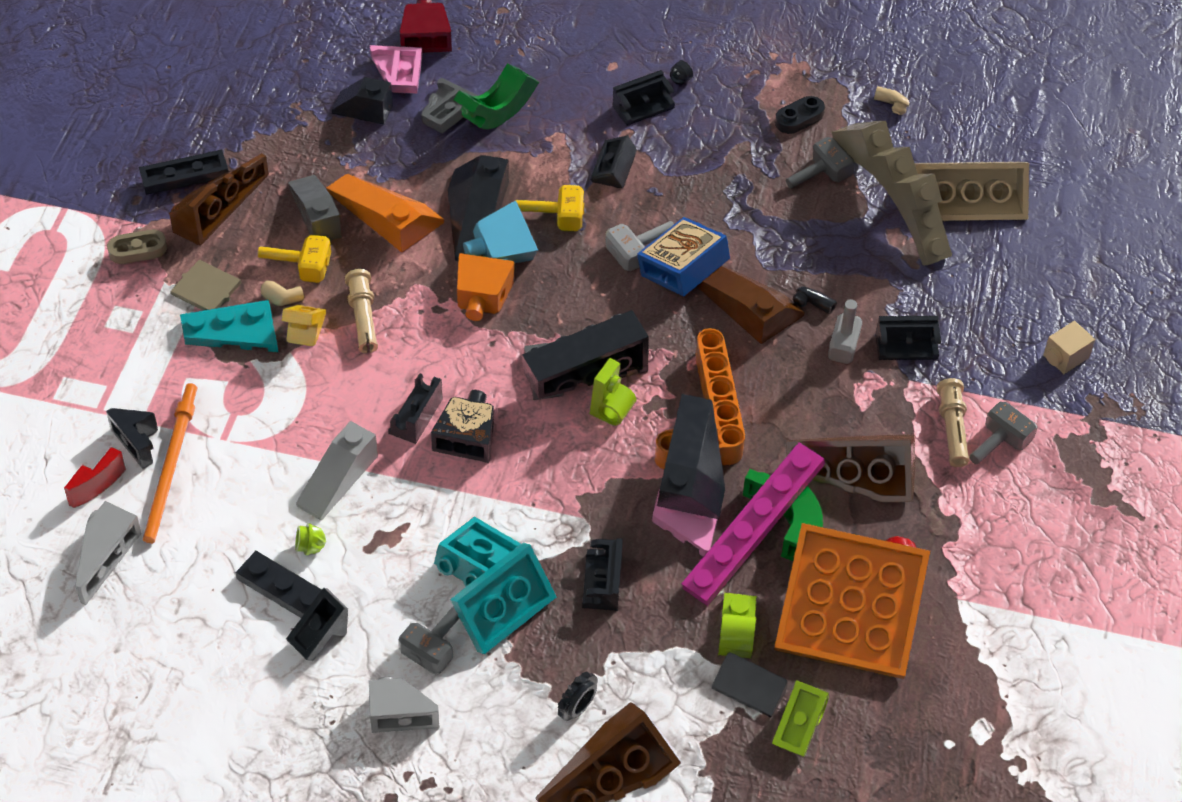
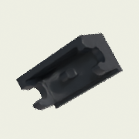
M659 70L613 87L612 107L626 126L674 109L675 102L669 95L674 93V90L664 76L663 71Z
M879 316L875 333L879 360H938V344H941L938 316Z
M421 373L416 377L415 387L398 414H394L391 418L390 428L388 429V434L414 444L418 442L443 400L442 379L434 376L429 386L424 383V377Z
M594 539L590 541V547L603 549H587L582 608L618 611L623 539Z

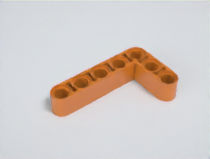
M708 328L698 334L696 363L703 397L713 402L722 465H732L739 462L743 456L745 432L724 336L719 330ZM674 429L662 431L656 437L654 461L663 470Z

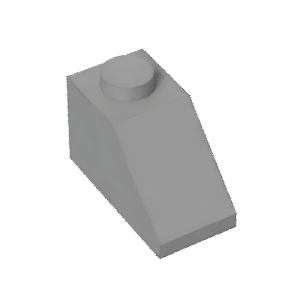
M392 677L369 680L372 733L440 728L438 705L403 678L394 679Z

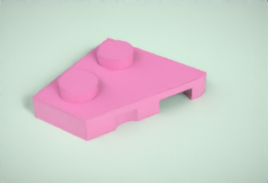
M370 45V56L383 80L391 82L392 92L418 94L422 48Z
M657 496L652 522L662 529L670 531L682 543L688 541L700 549L699 554L704 557L711 548L717 519L658 507Z

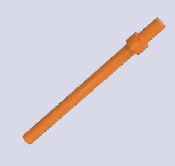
M192 383L186 384L182 400L176 406L174 413L176 417L175 425L143 535V541L146 543H155L188 421H191L194 415L195 406L193 403L198 387Z

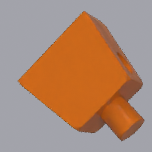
M460 253L457 280L458 307L465 309L466 317L472 321H480L484 312L499 313L514 284V261Z

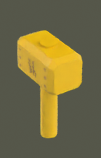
M561 186L559 188L558 202L515 200L521 212L557 213V226L562 231H578L582 228L585 203H583L584 190L580 186Z
M318 235L306 237L302 251L261 246L258 249V258L297 262L300 279L319 283L324 279L331 256L329 238Z

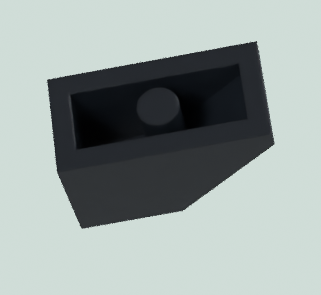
M368 77L360 79L340 91L332 108V114L384 125L393 107L391 82Z

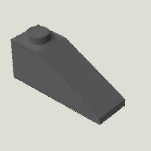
M312 175L288 182L289 189L309 234L326 236L330 241L342 238L338 210L330 193L319 179Z

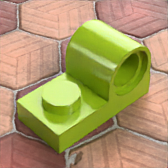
M609 358L594 378L589 414L617 426L627 416L637 399L631 389L620 383L619 370L621 363Z
M724 593L718 655L727 656L731 652L739 657L751 659L755 634L757 596Z
M796 680L772 744L805 757L816 726L819 725L825 712L829 693Z

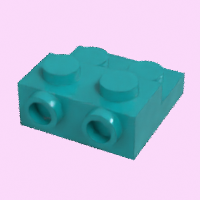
M474 516L438 544L433 564L437 565L438 570L443 575H453L462 580L466 587L516 549L521 543Z

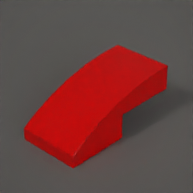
M110 447L94 469L81 465L64 487L69 506L76 508L94 499L109 488L125 472L126 467L121 451Z

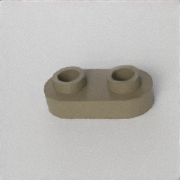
M145 230L117 235L109 240L107 249L109 257L113 262L127 264L161 257L167 250L165 235L161 231Z

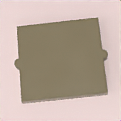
M198 260L187 273L182 274V279L170 292L171 295L203 311L220 308L225 301L230 300L231 294L240 286L241 279Z

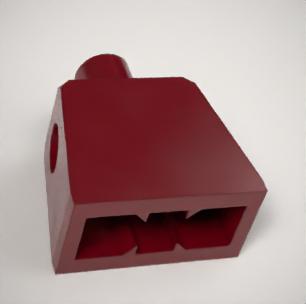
M417 0L416 4H407L405 6L400 28L401 47L422 48V53L452 52L451 27L442 3H432V0Z

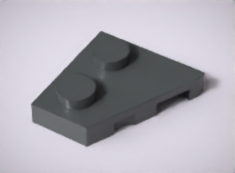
M441 77L437 82L438 89L436 93L431 94L429 104L425 106L421 117L423 124L440 133H444L464 117L461 115L462 111H460L462 105L453 100L457 92L460 90L472 96L478 95Z

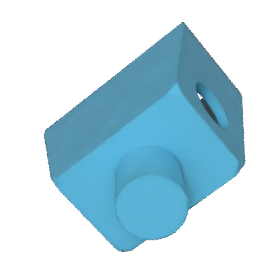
M516 201L478 221L473 230L475 239L463 243L465 254L483 255V257L514 261V264L533 260L538 251Z

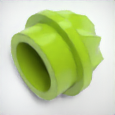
M307 523L306 526H298L295 550L303 552L307 556L319 553L326 544V536L323 530L311 523Z

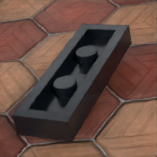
M222 149L139 167L146 195L212 181L229 172Z
M257 550L235 572L237 580L300 618L322 590Z

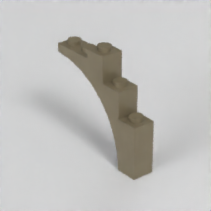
M886 120L854 123L832 131L833 138L853 158L854 162L871 173L892 198L909 228L922 265H930L951 257L952 252L937 204L942 201L935 174H917L910 147H893Z

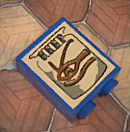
M686 217L680 219L637 253L642 277L682 296L689 293L730 259L726 235Z

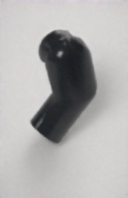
M805 286L797 288L796 293L792 297L793 302L799 307H804L809 302L828 314H831L837 305V301L827 295Z

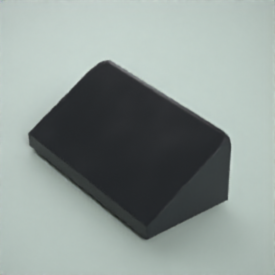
M628 135L604 141L590 179L593 183L616 188H623L625 186L637 152L635 145Z
M729 652L713 682L712 689L771 718L786 693L788 681Z

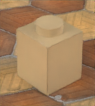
M1074 320L1049 336L1043 356L1047 358L1051 365L1057 367L1065 374L1090 358L1096 339Z

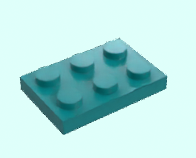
M523 542L453 596L450 601L477 652L486 654L557 596L532 546Z

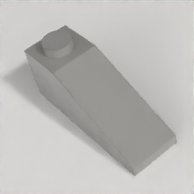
M350 421L329 445L298 498L296 506L322 521L378 457L376 435Z
M104 501L98 510L91 513L85 528L75 583L80 603L84 605L88 604L142 534L137 515L107 501Z

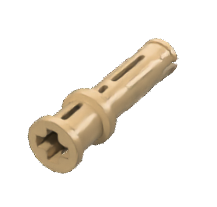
M355 269L345 275V283L350 290L348 303L354 308L359 351L367 353L366 343H369L370 353L378 349L371 309V305L374 302V294L370 291L369 287L371 274L364 269Z
M949 378L940 381L936 387L937 393L941 397L939 413L945 419L950 457L949 463L953 467H964L970 462L963 419L967 411V406L962 399L964 384L959 379Z

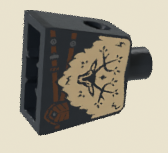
M471 390L467 399L453 397L449 400L431 431L432 451L489 463L494 429V406L485 403L487 395L483 391Z

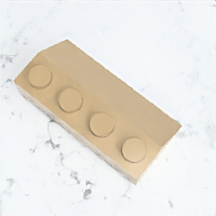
M1028 162L915 163L917 174H935L942 201L937 203L942 221L1028 220Z

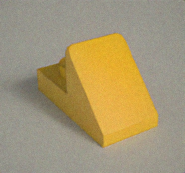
M302 305L283 309L282 321L289 322L287 342L315 346L326 316V309Z

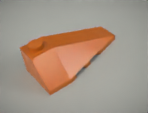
M345 174L326 187V190L333 198L402 253L444 224V219L426 204L350 174Z

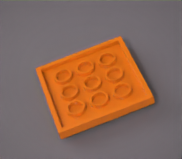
M802 523L774 650L904 679L930 551Z

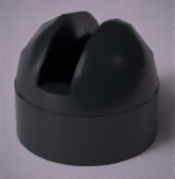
M683 60L674 64L670 72L671 80L676 84H684L692 79L693 71L690 65Z

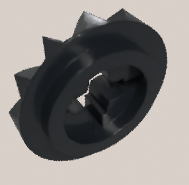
M586 671L580 676L575 677L573 683L568 685V689L562 694V699L558 703L557 715L565 721L580 716L596 695L597 676Z

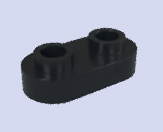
M815 96L803 97L777 111L775 126L782 133L793 134L823 118L825 104L820 98Z

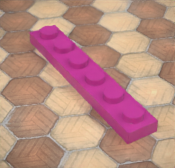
M798 442L681 583L682 588L708 606L825 465L824 458Z

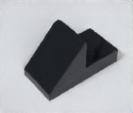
M117 408L106 410L111 431L140 467L144 469L153 464L151 450L154 447L149 436L158 431L155 414L147 411Z
M323 587L286 640L306 660L314 661L332 635L346 636L348 608L328 588Z

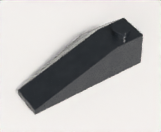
M480 155L454 169L448 187V201L455 261H459L460 253L465 254L463 243L475 239L473 230L476 223L501 209L509 184V159Z
M682 394L661 481L657 506L719 520L725 493V482L713 402L709 399Z

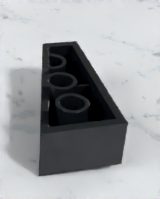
M633 310L623 314H616L606 321L596 325H589L579 332L569 336H562L554 342L542 347L532 348L527 353L522 354L523 372L539 399L572 391L580 383L592 386L594 378L609 358L621 363L619 377L624 378L627 376V371L635 369L640 374L648 371L649 336Z

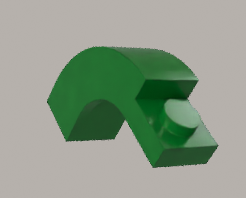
M507 63L495 84L484 94L472 96L459 90L453 100L462 105L460 109L462 116L482 129H493L504 124L520 111L533 94L539 81L521 69Z
M749 469L745 476L742 496L752 499L769 479L770 475ZM808 486L783 514L790 528L784 538L781 557L794 561L801 524L805 523L823 527L821 506Z

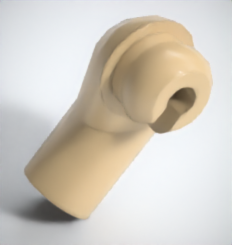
M877 86L874 100L893 104V113L904 115L907 111L906 108L909 107V100L898 91Z
M265 281L261 285L262 296L276 306H284L304 300L301 286L286 290L273 281Z

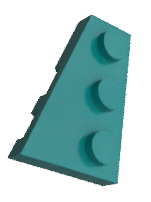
M269 300L180 314L185 345L221 348L223 345L228 344L240 345V348L244 350H252V347L268 348V352H278Z

